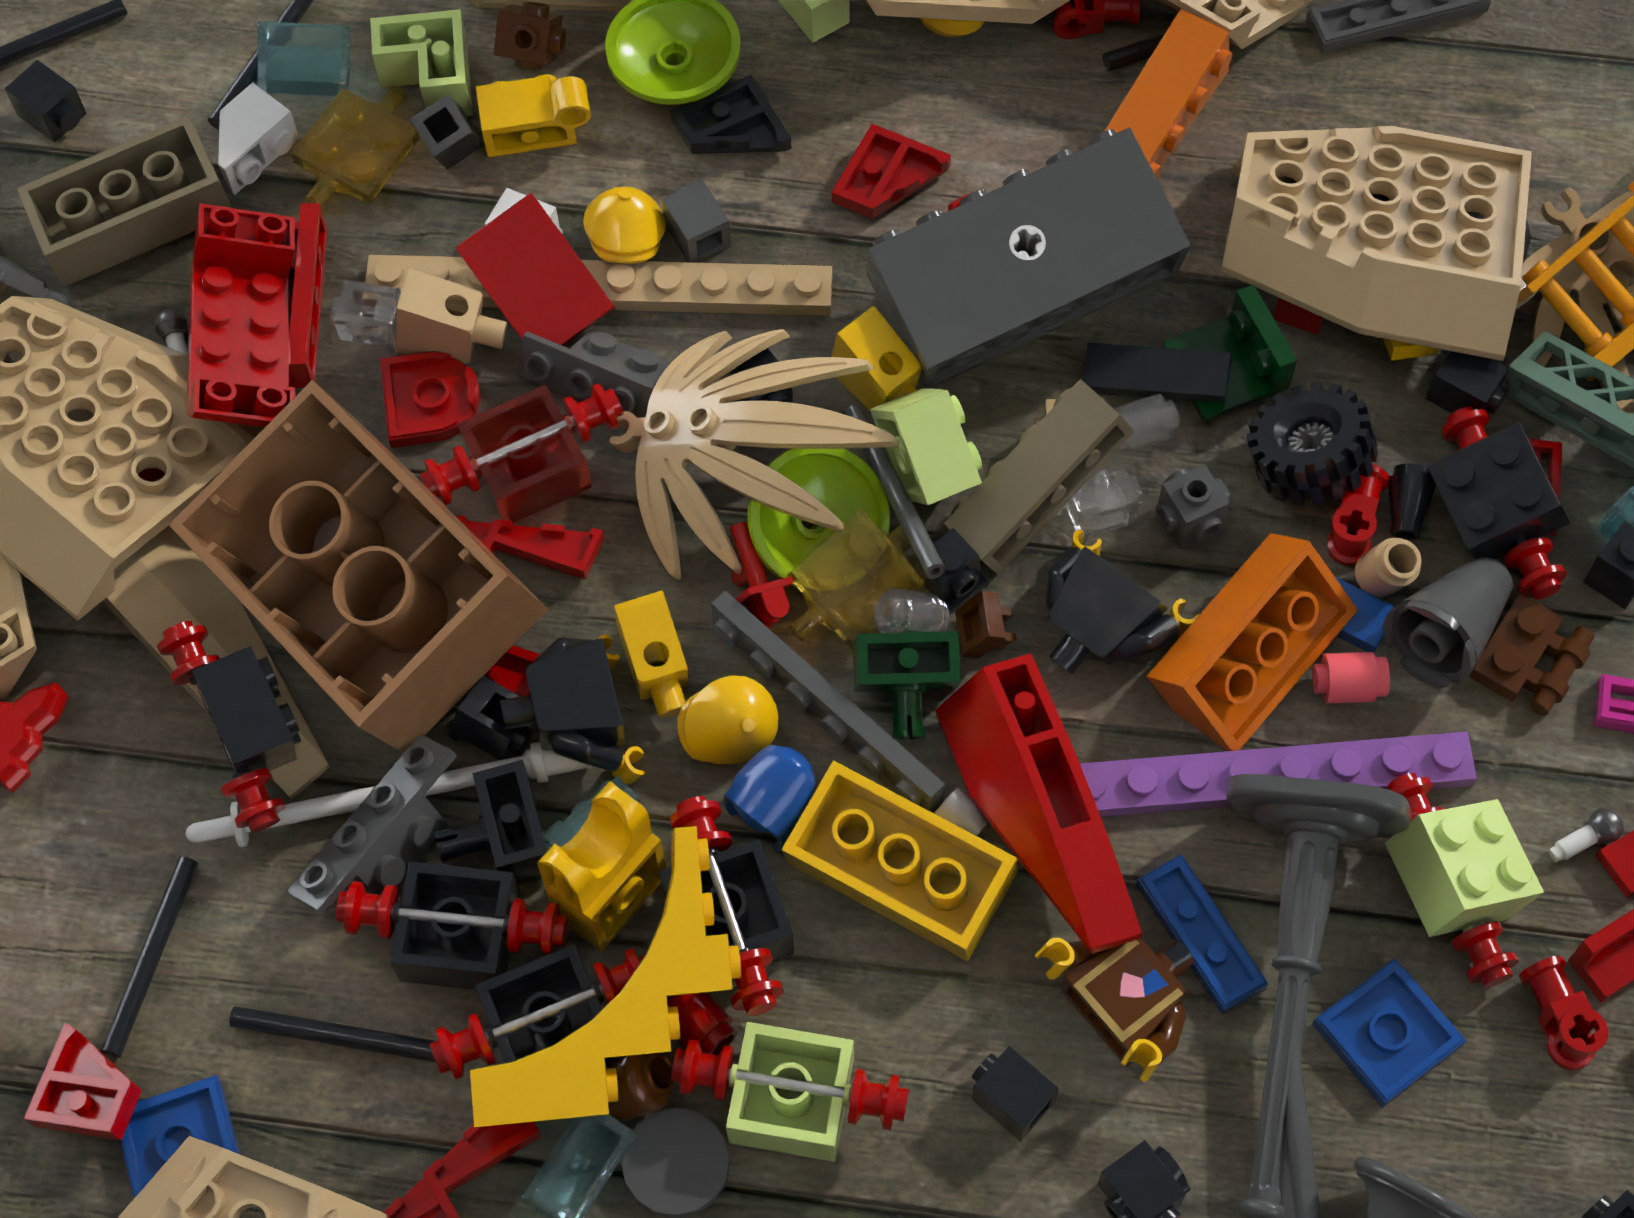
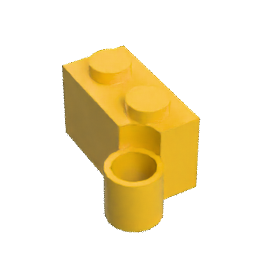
M543 74L535 78L508 82L497 81L488 85L476 86L482 134L488 157L577 144L575 128L586 124L591 117L587 87L584 80L578 77L568 76L557 79L553 75Z

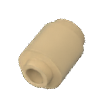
M1401 538L1386 539L1358 559L1355 567L1356 580L1363 591L1377 598L1391 596L1415 581L1421 569L1420 552L1410 541Z

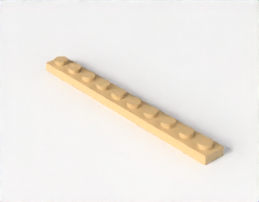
M369 255L364 288V297L367 304L398 305L408 268L478 290L483 294L482 307H498L462 257ZM581 260L616 308L614 310L831 316L832 266L648 261L633 264H617L604 260Z

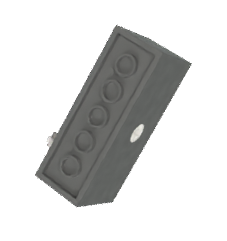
M1130 127L1118 133L1114 129L1106 130L1093 137L1089 141L1090 146L1075 153L1071 149L1058 152L1046 161L1047 166L1032 173L1028 169L1015 172L1008 176L1002 182L1004 186L989 193H986L985 189L974 191L960 200L959 207L943 213L941 209L931 211L916 221V227L901 234L897 229L888 231L872 242L874 246L868 248L867 277L894 331L922 366L919 377L922 388H932L1179 272L1191 244Z

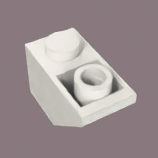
M253 82L220 110L218 165L227 189L233 195H236L246 185L256 181L268 165L277 157L286 154L292 148L294 142L299 139L291 111Z

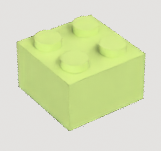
M921 388L870 409L876 427L892 433L899 441L897 447H884L912 502L930 505L982 483L978 470L982 469L979 452L973 442L966 441L961 424L965 423L964 411L955 395L950 396L948 390Z

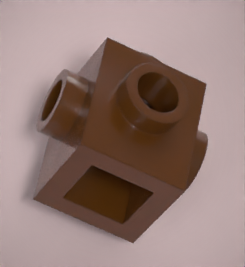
M524 1L522 7L510 5L498 11L493 55L516 59L515 65L520 68L541 70L542 65L557 60L558 55H561L564 51L567 32L565 28L561 27L563 15L549 12L550 6L547 4Z

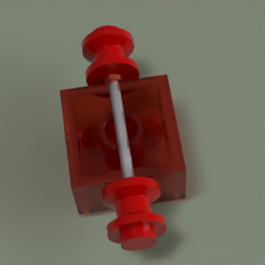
M598 383L591 386V397L578 403L571 396L564 398L563 404L567 414L562 415L545 384L457 423L465 451L461 445L454 447L453 459L440 465L432 458L425 460L424 464L427 471L419 474L420 479L426 488L437 498L440 497L442 503L446 506L452 503V492L466 486L473 493L481 490L477 479L479 477L500 520H511L513 523L518 522L592 488L587 461L573 433L577 434L582 443L590 441V430L604 424L611 431L619 428L617 417L624 415L623 409L614 390L610 388L604 391L603 387Z

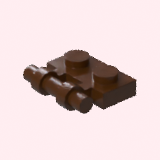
M1519 593L1469 677L1512 702L1521 688L1524 687L1536 694L1530 703V708L1537 714L1546 716L1553 705L1562 702L1569 691L1567 682L1575 669H1581L1590 656L1588 648L1595 635L1590 629L1578 626L1571 638L1561 637L1556 634V631L1564 617ZM1543 653L1556 659L1552 669L1547 673L1534 668Z

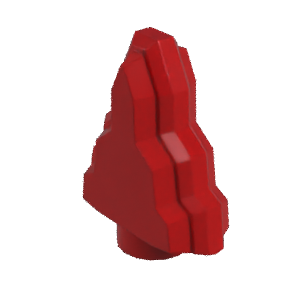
M56 682L28 690L13 703L0 702V784L10 793H14L31 776L29 765L43 751V735L59 721L70 698Z

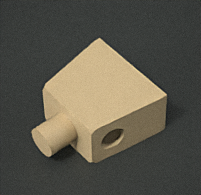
M408 268L396 312V353L408 355L429 351L445 352L450 354L452 358L466 364L471 361L476 343L502 349L508 322L482 316L483 294L480 291Z

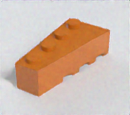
M1180 9L1105 131L1114 129L1118 133L1130 127L1157 180L1161 174L1163 163L1171 153L1177 150L1185 132L1229 72V63L1232 58V52L1229 51V32Z

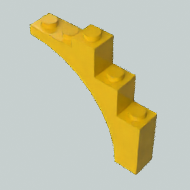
M697 826L674 828L672 831L671 877L662 918L645 957L621 992L590 1022L557 1044L514 1062L470 1070L474 1127L609 1114L608 1102L618 1101L616 1068L605 1069V1058L671 1052L670 1040L680 1039L678 1008L677 1006L667 1007V996L733 990L732 979L741 978L738 945L729 946L728 934L706 936L705 926L714 925V906L712 893H702L700 872L710 870L707 838H697Z

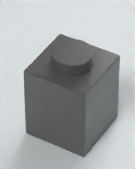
M703 180L691 186L677 188L669 196L662 199L666 228L689 263H697L731 247L729 220Z

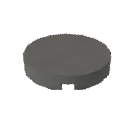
M674 1107L654 1112L635 1126L625 1141L621 1164L626 1187L638 1205L655 1216L665 1218L683 1216L685 1218L698 1215L716 1202L727 1185L730 1158L726 1139L712 1120L695 1110Z

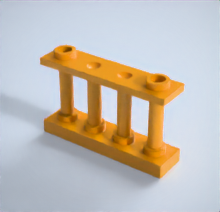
M1634 181L1627 186L1633 194L1549 265L1542 259L1522 276V280L1526 285L1520 290L1518 301L1522 302L1538 290L1585 343L1587 347L1584 351L1611 367L1634 349V298L1589 248V245L1609 229L1634 257V227L1624 217L1634 208ZM1574 260L1622 314L1619 320L1624 324V327L1613 337L1607 331L1602 334L1553 278L1570 261ZM1594 376L1585 377L1589 382L1596 379Z

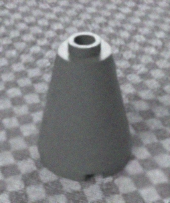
M1476 557L1396 604L1387 613L1383 623V630L1389 649L1395 644L1404 656L1399 663L1421 681L1438 687H1449L1452 682L1460 681L1461 684L1466 681L1473 673L1512 592L1513 581L1507 568L1497 560L1488 557Z

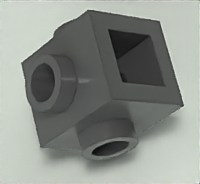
M1205 464L1191 471L1189 469H1181L1171 474L1162 484L1156 513L1162 527L1167 532H1170L1181 550L1198 541L1208 540L1223 530L1231 498L1225 483L1220 478L1214 479Z

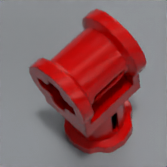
M1070 0L1055 10L1056 17L1053 21L1054 33L1063 39H1076L1091 33H1103L1104 22L1129 21L1131 25L1139 24L1140 0ZM1070 19H1072V26H1069L1068 24L1070 22Z
M1372 464L1373 472L1369 478L1360 475L1362 485L1353 491L1347 486L1341 507L1336 510L1332 517V532L1327 540V551L1336 563L1343 566H1356L1358 559L1372 547L1371 539L1377 529L1375 514L1380 493L1389 484V474L1375 464Z
M1552 956L1524 969L1519 974V978L1522 984L1530 986L1542 1010L1537 1019L1547 1037L1546 1048L1548 1055L1561 1068L1572 1071L1580 1070L1589 1065L1595 1053L1603 1048L1608 1040L1609 1030L1604 1018L1592 1009L1584 991L1575 993L1563 970L1566 967L1563 956ZM1595 1028V1033L1592 1035L1591 1031Z

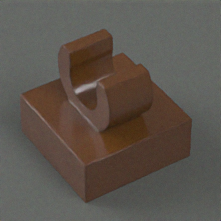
M981 591L955 611L962 657L979 659L992 648L1003 649L1017 639L1015 633H1007L1004 630L1003 623L1013 616V612L1011 609L1000 605L999 593Z

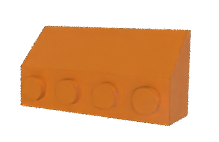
M1270 533L1146 677L1174 712L1224 750L1237 751L1249 740L1358 609L1310 541Z

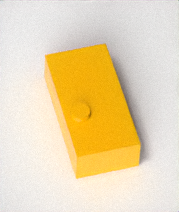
M834 760L781 849L787 864L967 962L1018 873L1017 857Z

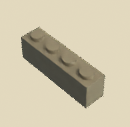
M1080 379L1072 388L1063 391L1058 396L1051 411L1038 424L1032 425L1023 433L1019 444L1004 460L998 461L989 469L985 480L970 496L962 498L954 506L951 516L943 524L950 530L954 528L978 553L979 558L999 575L1135 431L1114 408Z

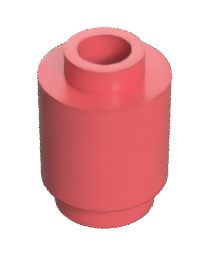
M1373 652L1324 653L1321 658V664L1313 665L1312 684L1314 693L1322 694L1325 704L1375 702L1377 697H1387L1390 689L1388 660L1385 656L1375 657Z

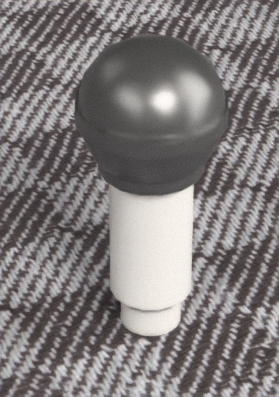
M173 308L159 312L155 318V331L163 338L168 348L188 355V347L185 340L187 330L186 317L183 313Z
M1602 808L1595 810L1588 821L1585 822V826L1555 842V846L1548 849L1550 857L1557 863L1562 859L1568 860L1594 844H1607L1618 840L1624 831L1622 818L1613 809Z

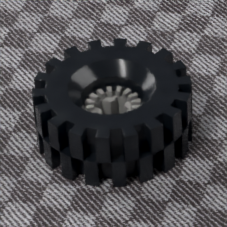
M1311 383L1310 390L1302 391L1301 386L1298 385L1290 388L1292 394L1284 398L1281 393H1278L1271 397L1273 406L1269 407L1263 404L1257 410L1259 419H1251L1248 425L1250 433H1247V443L1258 480L1261 481L1263 489L1268 494L1273 491L1275 499L1282 502L1288 496H1291L1293 505L1303 506L1306 498H1312L1314 505L1324 504V496L1332 494L1336 501L1345 497L1343 489L1347 486L1353 491L1362 485L1360 475L1369 478L1373 472L1372 462H1377V443L1367 406L1363 399L1358 401L1355 392L1349 389L1343 394L1341 385L1332 383L1328 390H1323L1322 383ZM1312 446V447L1315 448V449H1308V450H1307L1306 448Z

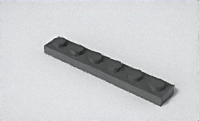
M724 591L711 603L712 628L716 635L729 647L737 645L749 655V663L762 677L769 679L772 676L785 687L783 691L793 705L802 711L808 708L821 719L820 725L829 737L838 743L845 741L858 752L856 756L865 769L875 776H878L880 773L883 774L895 785L893 789L896 794L932 813L944 802L945 783L728 592Z

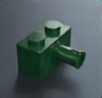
M958 631L856 634L852 642L854 692L886 691L887 694L892 695V738L905 740V737H907V719L909 720V739L925 738V732H923L922 693H926L927 690L954 689L961 682Z

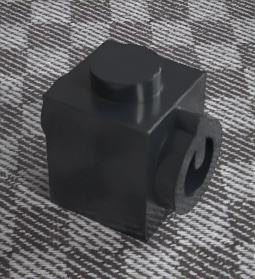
M1146 1140L1101 1171L1097 1183L1108 1198L1104 1201V1205L1111 1218H1180L1181 1214L1177 1208L1181 1206L1186 1193L1191 1190L1184 1173L1173 1157L1161 1146L1153 1150Z

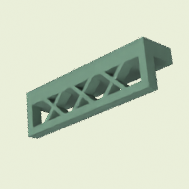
M1544 331L1509 365L1508 398L1634 468V413L1628 414L1619 409L1616 402L1634 399V379ZM1547 350L1563 359L1564 366L1545 368L1535 361ZM1594 376L1604 382L1605 389L1586 391L1576 385L1575 378Z

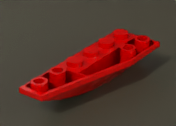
M1029 653L981 668L935 710L937 720L969 797L1091 954L1141 939L1142 931L1105 826L1071 741L1032 654Z

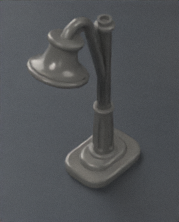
M1265 774L1234 775L1228 778L1226 798L1233 811L1245 820L1257 823L1263 828L1288 837L1280 900L1277 957H1274L1271 965L1279 970L1249 1196L1248 1199L1240 1203L1239 1211L1245 1218H1322L1302 1074L1301 1051L1311 977L1320 974L1322 966L1318 964L1332 897L1338 846L1344 842H1360L1373 838H1391L1396 833L1404 832L1411 821L1412 811L1408 800L1403 795L1377 786ZM1358 1157L1353 1163V1167L1357 1171L1356 1175L1365 1183L1368 1196L1366 1218H1477L1440 1193L1384 1164L1365 1157Z

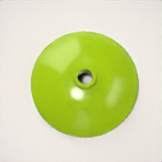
M633 0L615 16L610 24L606 35L605 51L612 75L629 93L653 103L668 105L684 104L697 101L714 93L730 79L740 59L741 39L735 19L717 0Z
M843 448L790 449L777 456L767 466L793 481L822 503L843 523L844 529L836 531L813 524L811 529H807L804 527L801 519L767 507L749 498L747 513L749 534L761 561L776 577L783 579L792 576L794 583L791 586L806 591L825 592L837 590L860 580L879 560L889 534L890 511L888 500L876 474L861 458Z

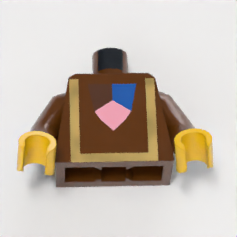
M1057 937L1048 940L1035 954L1036 959L1046 957L1054 963L1046 972L1050 980H1055L1065 970H1070L1064 975L1061 992L1119 1058L1123 1066L1128 1067L1132 1062H1136L1143 1067L1144 1072L1139 1078L1141 1081L1147 1082L1158 1065L1177 1049L1186 1020L1182 1004L1187 993L1177 977L1194 964L1190 951L1178 939H1173L1156 954L1142 938L1091 954L1081 940L1068 943Z

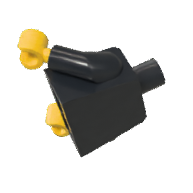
M1076 530L1074 532L1071 547L1061 555L1048 572L1046 606L1050 611L1047 619L1066 632L1049 658L1069 673L1073 674L1090 651L1109 665L1115 660L1127 662L1155 651L1176 636H1182L1199 616L1197 614L1193 619H1184L1179 615L1187 603L1184 599H1178L1173 604L1170 612L1163 615L1168 608L1160 600L1099 557L1102 544L1101 539L1098 538L1097 542L1092 546H1084L1082 543L1085 531Z
M607 634L601 635L596 640L565 637L556 639L534 659L532 664L525 668L529 694L500 700L506 730L536 724L542 750L553 751L556 755L611 771L615 779L620 783L632 784L645 774V771L635 769L631 765V763H637L644 757V752L638 746H632L624 752L620 748V746L625 745L624 728L610 670L621 657L618 654L611 655L606 652L613 644V639Z

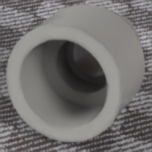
M956 788L934 813L975 836H978L988 824L972 799L959 788Z

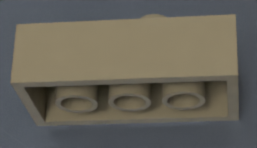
M189 115L17 188L43 255L63 288L196 231L199 203L232 208Z

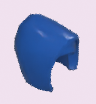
M769 745L758 752L736 774L731 787L724 794V806L728 814L731 816L739 814L745 823L757 832L767 831L777 839L774 850L781 852L816 791V779L813 768L809 761L798 751L789 747Z

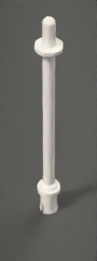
M540 742L531 743V749H527L522 756L445 771L424 796L473 787L475 782L472 773L523 760L528 777L537 779L538 783L548 782V776L586 768L592 769L593 767L556 755L553 751L542 750ZM375 786L285 804V809L278 813L280 821L269 828L355 811ZM235 801L231 802V816L193 823L186 829V837L192 843H201L235 836L238 846L245 847L249 841L250 829L249 827L237 828L234 819L241 812L238 802Z

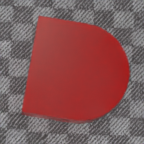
M438 351L380 358L387 434L391 448L438 442L452 438L464 431L475 419L481 402L480 388L474 371L463 362L452 358L448 353Z

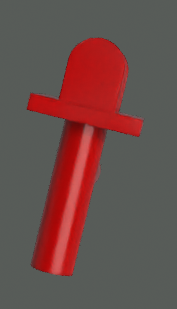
M739 522L730 526L729 530L741 561L742 572L737 574L733 571L731 580L738 587H744L749 583L750 588L744 590L735 599L742 606H745L767 628H771L788 613L789 602L785 590L794 582L792 576L769 582L763 563L752 544L748 522Z

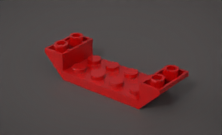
M199 203L190 278L187 416L194 419L266 427L295 398V387H289L288 276L295 251V217Z

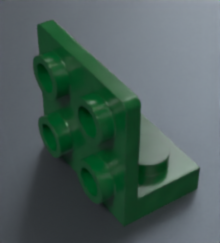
M1254 284L1236 291L1232 312L1229 313V317L1170 338L1163 345V348L1231 353L1232 360L1226 403L1192 401L1203 421L1214 419L1289 390L1298 361Z

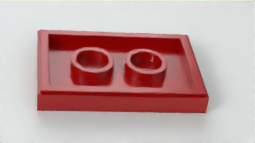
M532 192L455 247L521 339H523V335L528 331L565 346L616 309Z

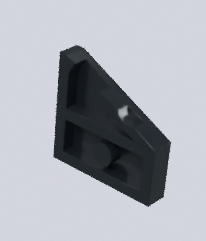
M751 75L726 85L702 99L670 110L671 121L691 154L782 152L792 149L790 135Z

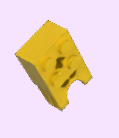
M611 781L592 800L588 818L577 834L563 846L559 847L554 843L537 862L549 902L559 903L560 914L568 915V927L601 953L661 884L659 871L667 869L661 839L652 833L647 810L642 804L634 800Z

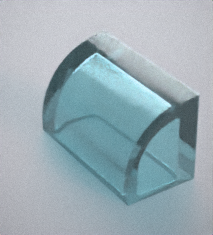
M258 21V87L266 93L349 97L350 26Z
M609 1114L573 1118L521 1200L549 1218H584L637 1134Z

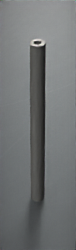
M853 404L847 408L845 413L847 416L871 424L862 405ZM884 447L863 448L927 577L930 579L940 577L945 572V566Z

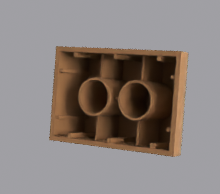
M313 380L169 524L177 535L359 728L402 753L419 736H425L548 610L410 470Z

